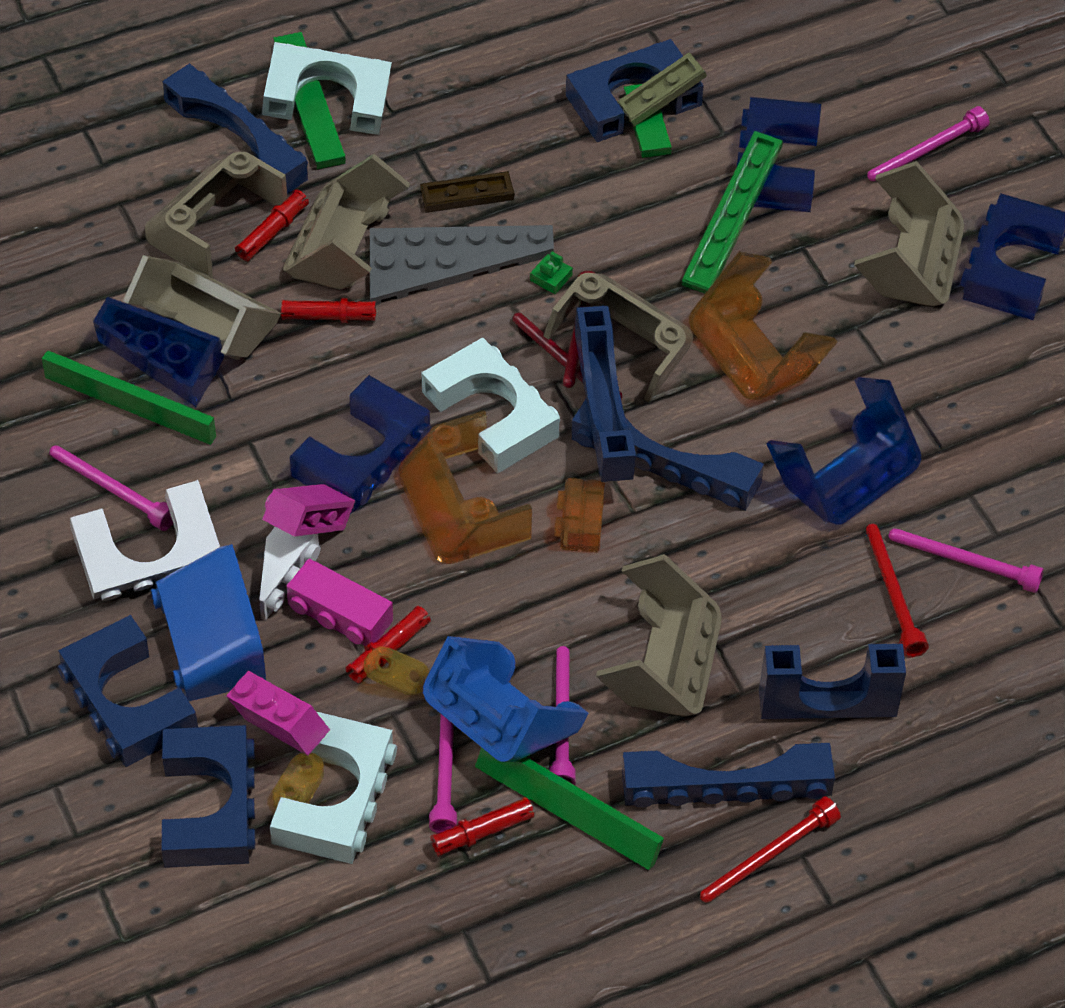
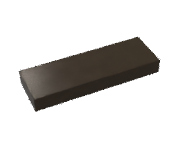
M509 171L420 184L425 213L512 201L515 195Z

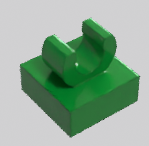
M551 252L530 272V281L556 294L573 276V267L563 263L562 256Z

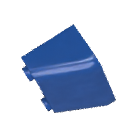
M232 544L219 547L156 581V588L151 589L155 609L161 608L163 614H165L178 660L179 669L173 671L177 688L184 689L188 701L230 692L248 671L266 680L262 643Z
M448 636L423 685L425 700L433 708L501 762H516L578 733L589 714L574 702L564 701L556 707L542 706L536 700H530L509 683L515 670L514 655L509 649L496 641Z

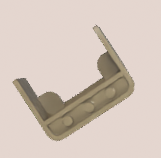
M235 152L206 168L146 223L145 234L147 242L176 261L195 268L213 278L210 245L190 233L195 227L196 221L237 184L242 185L273 205H281L287 199L286 175L247 152Z
M375 154L327 183L317 195L284 264L283 270L292 278L338 290L345 287L348 289L353 286L358 279L369 274L372 269L355 255L368 225L374 221L380 222L389 211L387 205L390 199L408 189L410 183Z
M917 161L876 175L875 180L892 198L888 215L891 223L896 225L901 234L897 247L855 260V267L871 283L875 291L883 297L932 307L946 303L949 299L964 231L961 213Z
M143 255L123 300L128 304L147 308L146 314L155 319L163 321L164 317L174 318L220 342L219 345L223 347L221 352L235 360H240L241 357H248L276 326L281 315L277 310L195 268L180 262Z
M599 273L581 274L552 309L544 337L550 339L580 299L594 307L608 306L611 318L668 354L655 371L644 400L650 402L688 352L693 341L692 331L680 321L608 276Z
M665 554L623 566L622 573L641 589L638 610L640 615L652 626L644 663L641 660L599 670L596 677L631 707L684 717L700 713L704 704L722 618L719 606Z

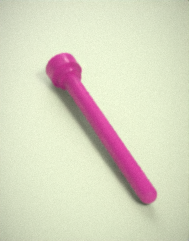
M980 106L972 108L966 112L963 121L871 169L867 174L868 179L876 181V175L904 166L967 131L980 132L987 128L990 122L986 111Z
M54 445L50 448L49 453L53 458L146 513L153 526L166 531L173 525L166 502L153 503L60 446Z
M896 528L889 532V538L894 542L1017 580V584L1022 585L1023 590L1036 593L1043 576L1044 568L1032 564L1029 567L1023 565L1022 568Z
M560 646L556 651V706L561 702L569 701L570 651L566 646ZM568 737L555 743V761L548 770L575 785L576 770L569 761Z
M442 714L440 716L437 804L429 814V828L435 833H440L457 826V812L451 805L454 724Z

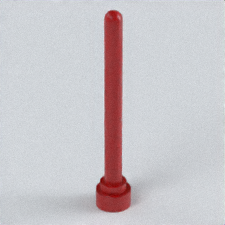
M869 524L866 527V533L902 629L899 644H903L904 656L909 658L921 656L929 649L926 636L914 626L878 526L876 524Z
M826 796L822 797L812 805L808 817L703 889L700 893V899L705 903L713 901L816 827L832 826L841 819L840 811L835 803Z

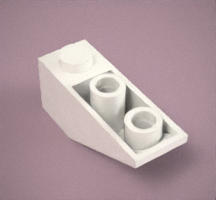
M274 527L267 536L260 591L261 619L266 621L273 611H277L281 607L287 593L286 586L309 558L316 561L321 549L318 534L294 537Z

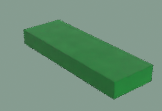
M642 84L624 86V97ZM660 109L636 126H633L642 158L671 154L672 146Z

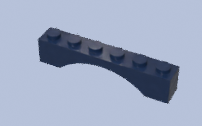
M189 63L162 81L164 99L168 105L183 117L213 122L241 137L251 148L256 158L286 175L287 194L308 180V161L305 155L288 145L281 135H276L271 131L262 119L254 117L242 103H237L232 99L223 87L215 85L203 71H198Z
M608 306L580 307L576 309L574 333L601 482L633 480L636 452L632 431L626 421L620 398Z
M585 399L572 420L571 440L584 447L595 449L588 406ZM626 418L628 426L632 431L636 452L635 466L638 469L657 474L669 482L679 483L701 495H708L723 501L728 506L747 510L762 484L763 463L736 452L719 455H699L677 451L649 439L638 431Z
M830 743L795 744L783 755L768 763L735 771H711L691 767L675 761L659 751L623 752L622 759L625 806L635 805L641 808L654 804L681 806L686 803L696 802L717 804L721 801L749 803L760 799H774L776 801L802 797L821 799L824 796H832L835 781Z

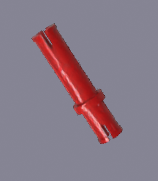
M294 190L281 205H275L271 209V214L240 244L235 246V252L242 250L237 255L244 261H250L283 227H289L293 223V218L309 204L308 199L302 201L306 195L300 190Z
M341 298V301L282 300L281 313L283 314L281 317L282 320H341V323H348V320L376 321V301L355 302L348 301V298Z
M421 606L414 607L408 615L380 639L367 644L365 651L345 667L346 672L353 670L349 677L356 683H361L378 666L383 667L387 664L389 657L431 622L430 616L423 619V617L428 615L427 611Z
M524 797L521 800L469 821L466 819L460 820L457 826L431 835L432 847L439 857L465 845L471 847L479 839L534 818L533 807L529 799Z

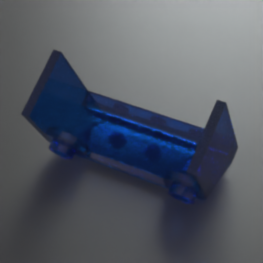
M858 377L854 380L866 406L853 420L852 429L857 443L815 474L801 444L770 440L766 443L786 488L826 523L844 524L913 473L920 465V448L890 380Z

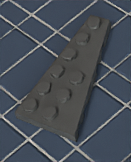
M553 225L370 228V267L372 268L370 271V302L376 301V305H379L382 299L393 296L400 299L408 297V292L422 288L429 291L473 279V274L488 271L489 274L500 271V267L515 263L520 266L542 260L547 254L550 255L551 252H554Z

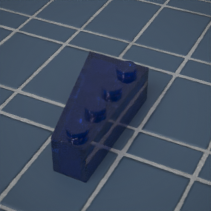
M110 297L106 298L93 320L100 343L195 407L198 406L224 359V353L221 352L222 344L220 337Z

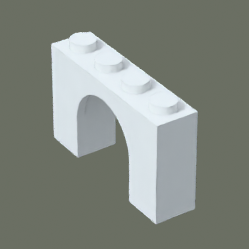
M198 480L166 489L165 499L176 530V542L167 555L156 561L137 562L125 557L116 548L112 540L103 509L70 518V528L93 600L100 597L102 601L112 600L122 595L121 591L134 588V591L148 589L153 586V581L166 577L220 547Z

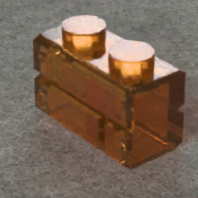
M568 478L565 482V491L558 490L557 510H563L562 517H556L554 536L561 537L560 548L562 550L578 551L580 549L582 552L595 553L600 551L605 483L601 482V480L584 481L583 479Z

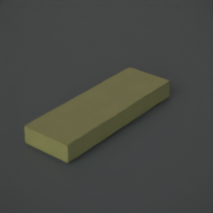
M689 52L617 102L627 119L633 126H636L706 78L707 75L705 70Z

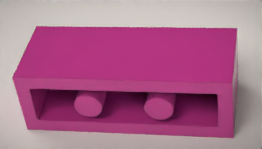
M325 484L273 489V492L266 500V511L262 520L294 537L341 531L346 527L355 500Z
M310 558L286 586L288 605L295 612L302 615L306 614L318 620L323 627L334 629L346 635L355 644L366 646L370 642H376L393 622V602Z
M250 671L226 695L245 720L307 756L330 731L329 727L311 705Z

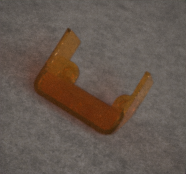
M739 251L692 309L689 316V326L740 393L747 399L763 400L806 380L838 341L834 337L804 332L783 358L753 321V318L762 306L761 293L754 284L769 267L772 260L769 257Z
M485 411L434 426L399 465V480L432 553L438 561L445 564L457 563L531 539L532 507L530 504L499 513L495 504L487 498L475 497L464 501L445 460L478 449V434L487 429V414Z

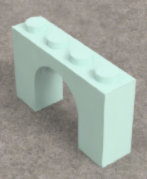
M275 42L264 92L262 115L291 120L296 95L301 87L315 80H331L346 87L354 98L350 130L379 135L392 62Z
M483 337L421 373L422 393L440 412L476 393H494L504 397L513 405L514 410L511 414L478 434V453L497 474L559 437L560 416L556 409L548 406L541 399L537 389L529 386L522 379L518 369L510 366L503 359L498 348L491 346Z
M317 712L330 731L308 756L304 754V757L338 765L349 770L359 782L358 787L347 800L333 806H316L281 797L270 825L271 841L274 845L353 864L356 852H362L367 837V832H364L367 822L372 823L377 810V803L374 801L377 793L382 794L384 792L387 782L385 770L387 764L393 765L397 745L393 744V735L390 729Z

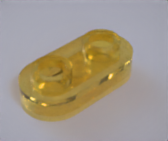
M378 647L372 650L364 660V670L373 681L406 695H417L423 692L424 682L430 672L423 662L388 647ZM380 658H385L388 661L389 666L387 669H382L379 666L378 661ZM411 671L418 673L419 681L417 683L411 681L409 677Z
M300 753L291 760L273 790L275 809H277L281 797L309 804L324 778V764L318 755L310 753L307 756L304 753ZM305 765H310V766H312L310 769H302V768H301L302 766H305ZM287 792H294V793H296V794L293 795V796H286V795H285V793H287Z

